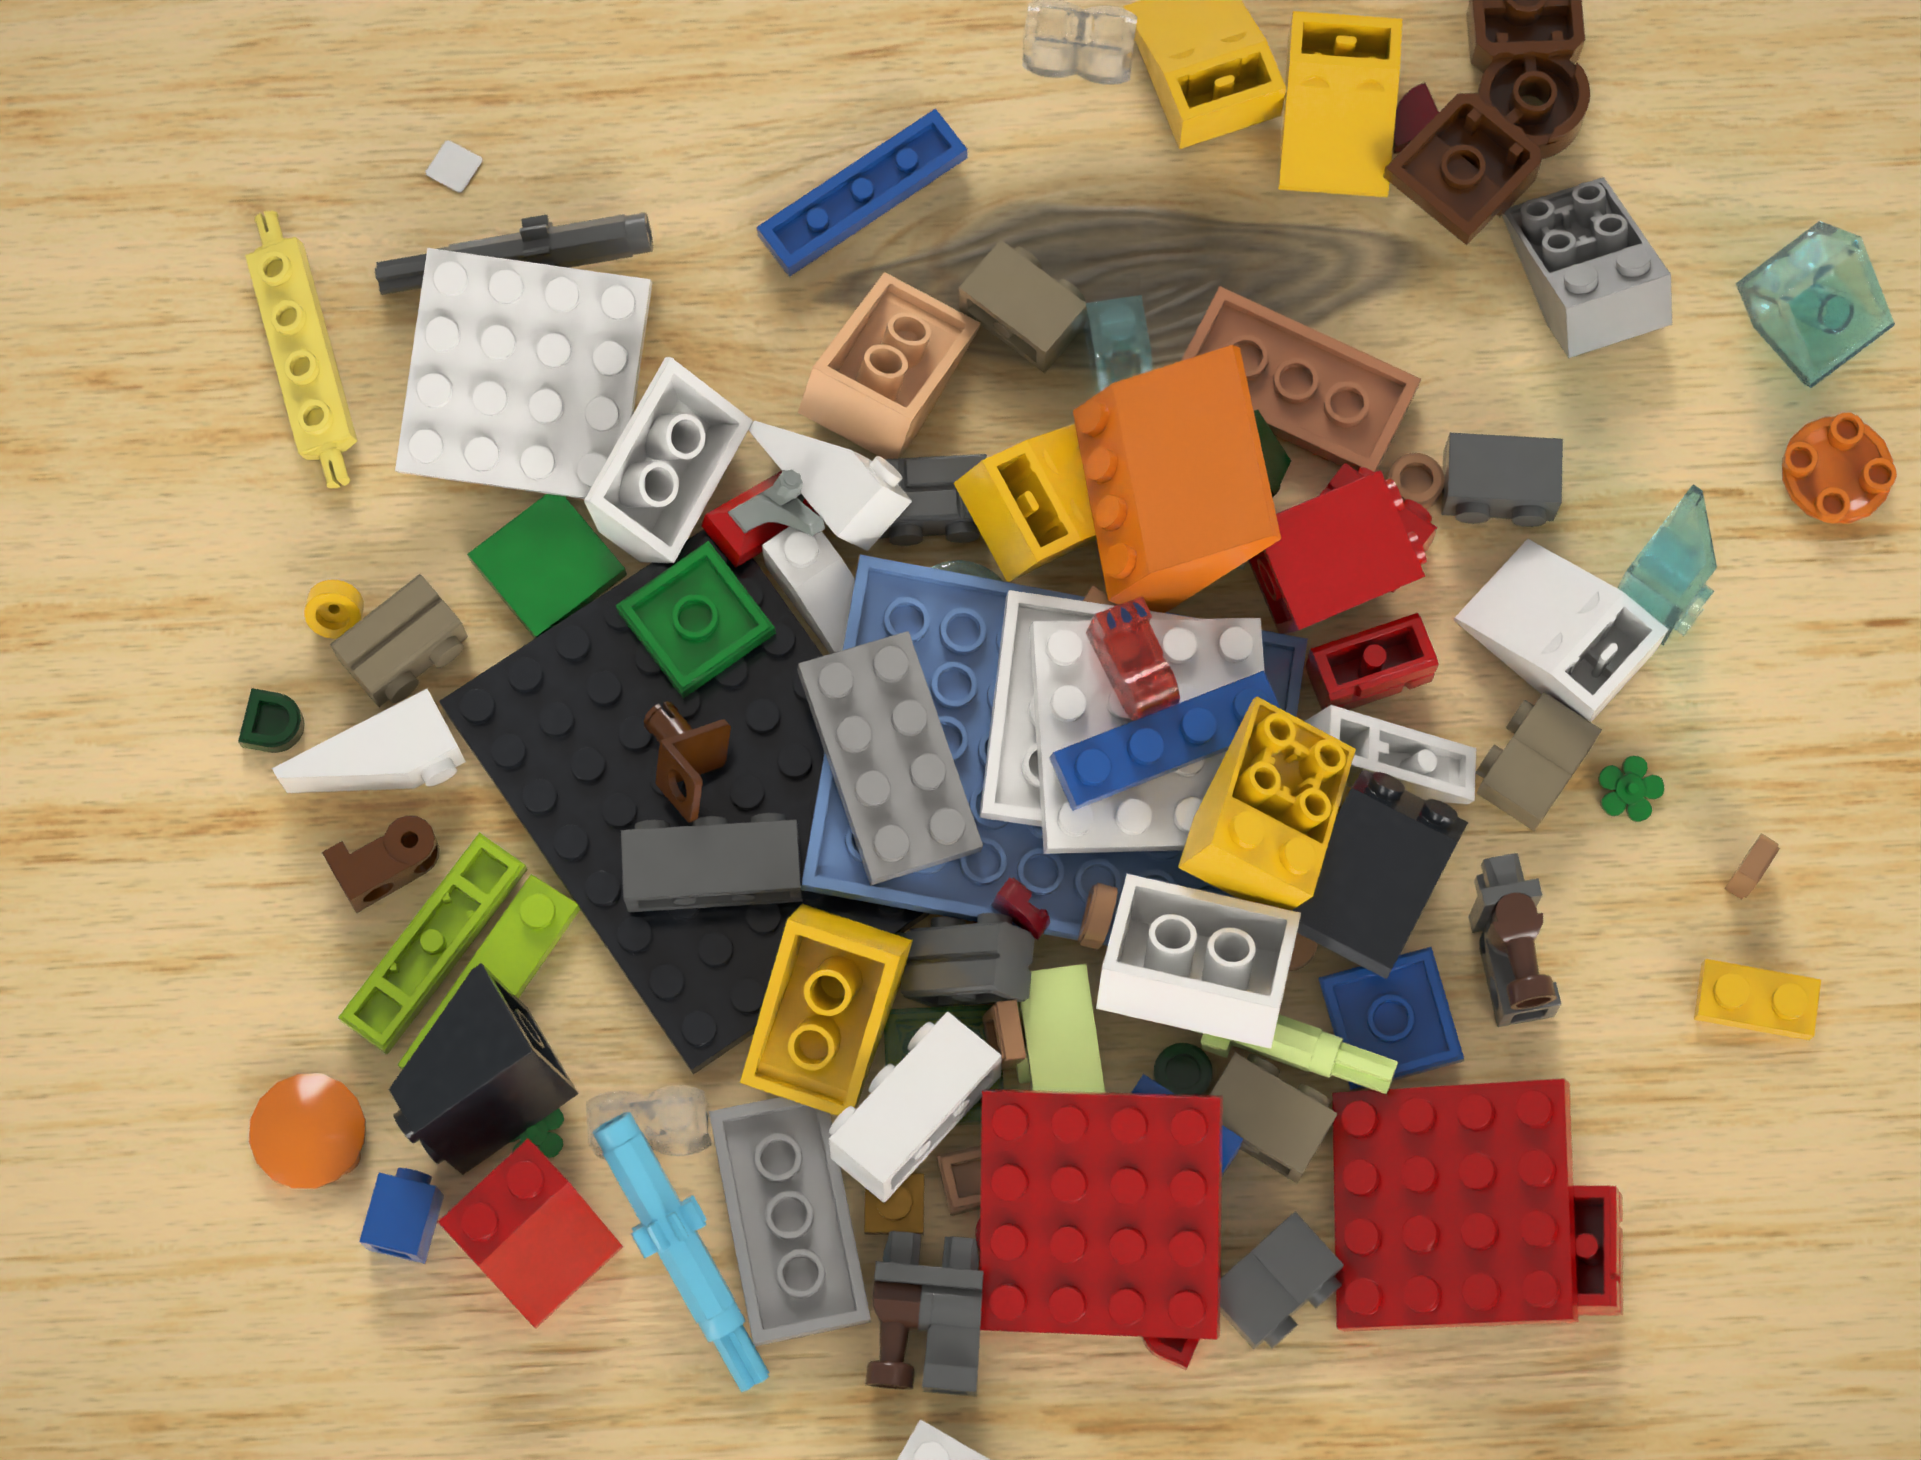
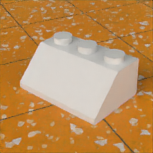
M665 357L584 500L598 532L639 562L674 563L753 420L672 357Z

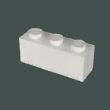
M948 1011L935 1025L931 1022L924 1024L911 1039L908 1045L910 1052L896 1067L891 1063L886 1065L871 1082L868 1089L871 1094L857 1109L853 1106L847 1107L830 1127L829 1134L831 1137L829 1138L831 1159L883 1203L888 1200L982 1097V1091L989 1089L1001 1076V1054Z

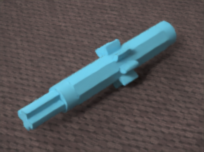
M630 1111L605 1122L596 1128L592 1134L641 1222L632 1228L633 1232L630 1234L643 1257L647 1258L655 1252L658 1253L694 1320L698 1323L707 1341L714 1342L740 1391L749 1390L755 1384L762 1383L769 1377V1371L743 1326L745 1318L737 1306L734 1296L697 1231L706 1225L705 1221L707 1219L694 1195L680 1201Z

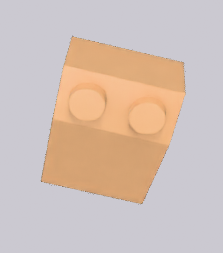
M884 272L813 366L798 413L884 459L901 458L919 433L977 334L981 323Z

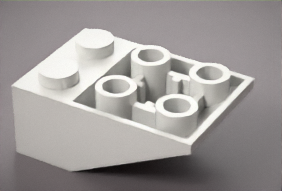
M1527 539L1454 618L1457 624L1541 695L1545 692L1589 722L1596 718L1655 653L1669 630L1623 591L1530 539Z

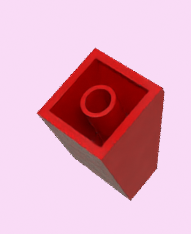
M1381 470L1276 514L1281 539L1249 559L1248 562L1278 633L1287 634L1301 630L1426 577L1421 565L1427 562L1423 546L1415 532L1407 533L1399 514L1400 511L1404 510L1400 491L1391 478L1384 479Z
M529 1138L438 1221L447 1234L535 1329L623 1248L622 1244L571 1183Z

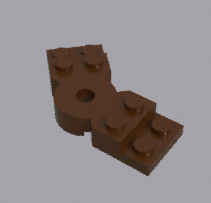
M1469 0L1466 15L1470 63L1483 73L1478 92L1457 94L1385 167L1383 177L1465 245H1468L1496 215L1501 217L1535 182L1542 162L1541 159L1549 158L1566 149L1575 140L1581 129L1590 101L1589 81L1584 69L1577 62L1585 42L1582 0ZM1534 96L1541 100L1543 105H1529L1521 97Z

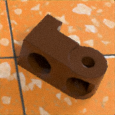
M406 815L391 823L384 836L377 838L351 854L343 841L323 851L322 854L357 914L430 871L439 858L440 848L433 829L426 820L418 816Z

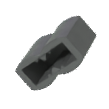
M1294 1212L1221 1278L1220 1313L1253 1349L1257 1348L1263 1341L1271 1348H1274L1298 1326L1291 1316L1307 1301L1315 1308H1318L1342 1286L1335 1276L1344 1267V1264L1303 1219Z

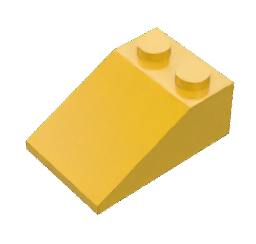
M801 904L787 919L740 1083L839 1116L849 1106H853L856 1109L896 998L913 940Z

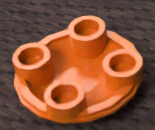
M1841 413L1835 417H1823L1805 424L1790 439L1782 457V481L1790 499L1806 515L1825 523L1850 524L1870 516L1886 501L1897 477L1893 458L1885 441L1869 425L1864 424L1859 416L1852 413Z
M297 1074L277 1082L260 1098L250 1118L249 1144L256 1163L274 1182L293 1189H317L338 1180L358 1166L361 1159V1150L365 1143L366 1119L358 1099L342 1082L323 1074Z

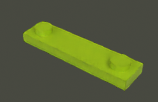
M479 832L345 1007L338 1019L382 1052L388 1054L528 870L526 865Z
M531 874L398 1063L401 1070L404 1068L470 971L482 963L519 999L580 911L579 905Z

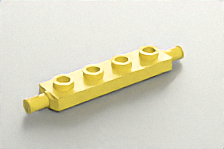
M265 211V217L260 213L254 218L257 223L262 246L258 247L254 252L245 255L296 447L298 454L306 460H321L328 488H340V483L344 486L350 483L342 453L357 442L355 430L304 244L296 236L293 238H283L277 212Z

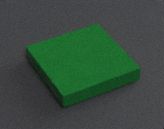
M552 494L544 495L467 554L471 563L534 639L594 601L627 575L624 566L566 497Z
M709 541L616 605L617 612L683 699L776 634L773 624Z

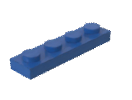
M935 108L757 226L758 237L790 277L968 158V149Z
M1264 670L1053 752L1049 759L1072 811L1227 751L1255 697H1259L1280 708Z

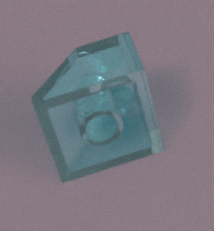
M1821 221L1817 222L1735 283L1755 330L1802 383L1810 388L1814 387L1895 326L1861 236Z
M1694 484L1691 486L1626 570L1617 588L1626 593L1669 629L1661 642L1663 646L1675 630L1683 636L1687 634L1715 592L1707 586L1717 565L1704 495L1700 488Z

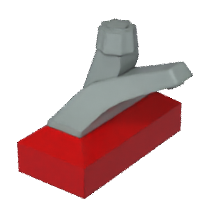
M792 469L778 472L705 514L701 527L735 568L763 552L762 545L789 526L811 536L825 529L823 519L800 493L803 484L801 475Z

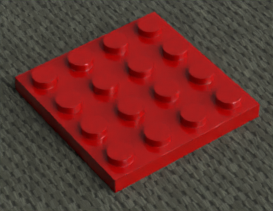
M1565 1078L1389 1089L1387 1094L1375 1090L1332 1092V1109L1338 1113L1333 1122L1335 1256L1344 1264V1267L1336 1274V1278L1342 1284L1336 1290L1337 1329L1341 1331L1578 1322L1570 1083Z
M983 1090L980 1271H984L980 1330L1217 1340L1220 1337L1223 1096Z

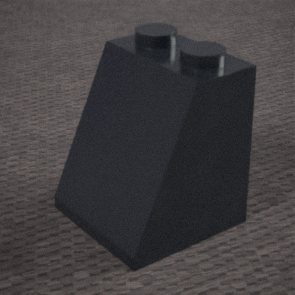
M1363 769L1335 819L1313 897L1292 910L1301 913L1297 933L1387 979L1468 822L1459 818L1457 812L1448 804L1435 799L1424 800L1406 791L1404 785L1395 777L1382 772L1371 773Z
M482 963L470 971L389 1088L400 1108L398 1112L393 1114L394 1119L407 1139L413 1144L420 1140L422 1146L435 1163L440 1164L445 1160L462 1175L579 1094L528 1007Z

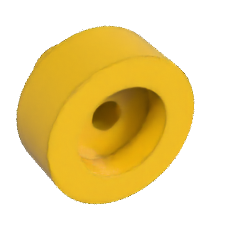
M341 580L319 582L308 593L304 610L305 621L311 630L318 635L337 639L362 619L364 601L360 592L347 582Z

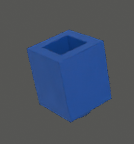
M398 1168L396 1176L378 1173L359 1240L368 1251L422 1264L426 1263L444 1195L437 1186L430 1185L432 1176L407 1168Z

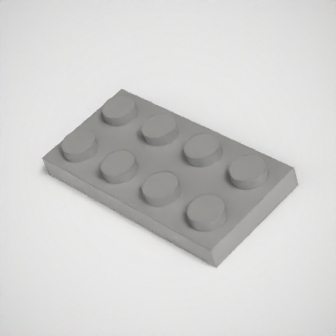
M909 631L799 663L797 672L870 886L981 852L983 844Z
M783 1097L709 1111L754 1346L870 1323L871 1317L841 1167L830 1156L829 1138L831 1135L829 1130L832 1125L830 1113Z

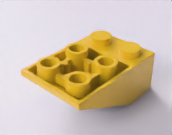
M1140 0L1123 6V11L1179 149L1281 116L1286 92L1285 83L1266 38L1242 0Z
M1293 11L1287 44L1286 92L1283 108L1278 190L1388 197L1390 182L1383 175L1385 167L1392 161L1403 19Z
M1075 424L1027 439L979 462L953 483L1007 582H1011L1097 540Z
M1255 697L1193 818L1178 868L1238 899L1292 911L1313 897L1356 749L1273 704Z

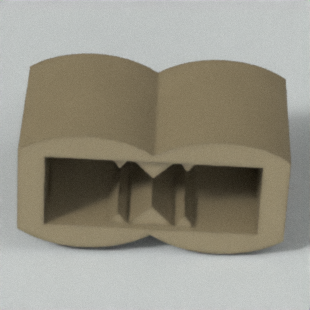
M1543 692L1535 705L1524 700L1506 729L1514 733L1512 739L1504 750L1494 744L1476 771L1477 775L1484 778L1476 794L1533 831L1541 823L1602 731V729L1545 692Z

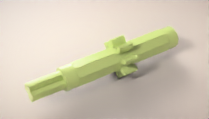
M1280 1014L1271 1049L1196 1032L1203 1035L1200 1044H1202L1201 1049L1225 1058L1228 1057L1233 1045L1306 1072L1310 1071L1327 1078L1333 1075L1384 1094L1388 1093L1398 1065V1061L1344 1043L1341 1037Z

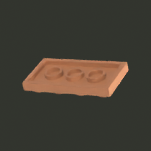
M1219 286L1181 360L1183 361L1229 345L1239 347L1253 410H1259L1274 435L1337 465L1342 466L1346 463L1356 471L1360 467L1368 468L1373 472L1378 470L1421 382L1419 377Z

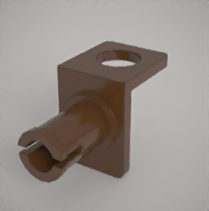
M666 701L663 702V708L669 715L657 704L648 711L644 719V727L660 742L655 784L685 820L692 822L698 819L702 791V778L700 775L721 768L726 764L731 725L725 719L693 729L680 715L672 702ZM684 781L687 791L686 798L680 792L677 785L678 782Z

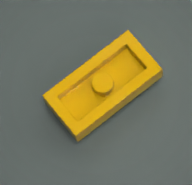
M1705 959L1701 963L1694 1020L1810 1040L1815 1034L1821 979Z

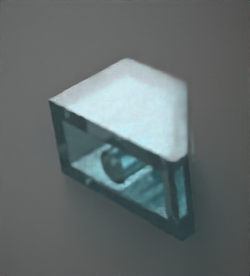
M1142 296L1086 303L1084 330L1095 393H1099L1114 382L1153 370Z

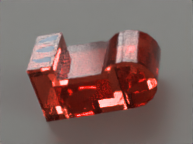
M1143 596L1096 613L1086 631V635L1124 711L1132 720H1137L1171 707L1180 701L1176 678L1170 665L1163 658L1164 652L1150 624L1152 615Z

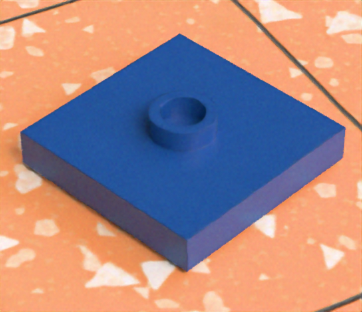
M1432 947L1400 955L1387 979L1362 966L1318 978L1334 1035L1343 1038L1344 1043L1398 1061L1393 1081L1464 1061ZM1348 1081L1350 1091L1367 1088Z

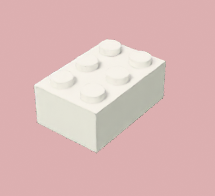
M1127 874L1102 966L1096 1009L1271 1049L1301 913Z

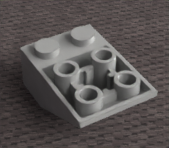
M1604 177L1509 207L1502 215L1546 324L1568 358L1672 325L1671 274Z

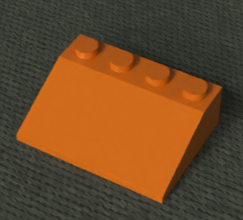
M1229 345L1114 382L1073 410L1108 601L1136 609L1133 603H1137L1144 610L1166 613L1281 539L1239 347Z

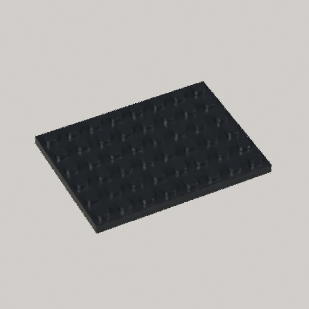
M704 529L685 542L674 563L652 562L439 701L447 716L573 900L579 905L580 910L692 1074H695L754 1034L787 919L801 904L892 934L905 932L930 915V913L802 890L803 902L628 912L623 898L621 830H633L636 823L646 820L667 821L670 823V827L693 826V821L687 822L655 784L660 742L644 727V719L648 711L657 704L669 715L663 708V702L666 701L672 702L680 715L693 729L725 719L731 725L726 764L721 768L700 775L702 778V791L698 818L716 816L728 819V824L751 822V817L757 814L780 813L786 816V820H797L800 837L801 876H803L824 748L797 668L799 663L822 657L823 655L756 561L751 558L735 568ZM709 541L773 624L776 634L683 699L617 612L616 605ZM684 781L678 782L677 785L679 787V790L682 793V795L686 798L687 791Z

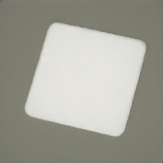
M448 140L445 141L429 165L426 175L457 192H462L482 163V158Z

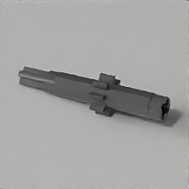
M646 212L627 216L623 214L553 226V223L549 222L548 214L521 219L523 228H520L519 233L449 244L447 247L436 248L571 268L653 252V238ZM426 254L376 262L375 275L379 282L380 293L384 295L422 288Z

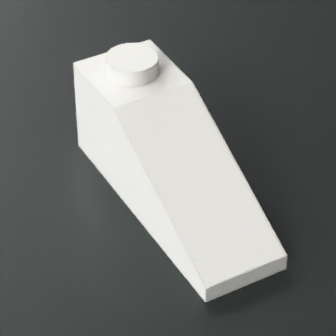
M755 420L748 429L782 471L792 469L801 475L803 484L800 493L834 534L866 551L874 545L912 502L898 485L902 480L901 474L880 456H876L872 461L853 450Z
M789 526L762 545L765 567L830 654L842 651L855 578L822 531L811 536Z
M425 689L272 769L287 793L415 789L424 783L428 787L443 783L457 772L456 767L465 763V760L428 689Z
M1333 705L1304 721L1356 749L1346 781V785L1351 788L1362 770L1365 769L1371 773L1382 772L1395 777L1404 785L1406 791L1424 800L1435 799L1446 803L1470 804L1475 801L1476 748Z

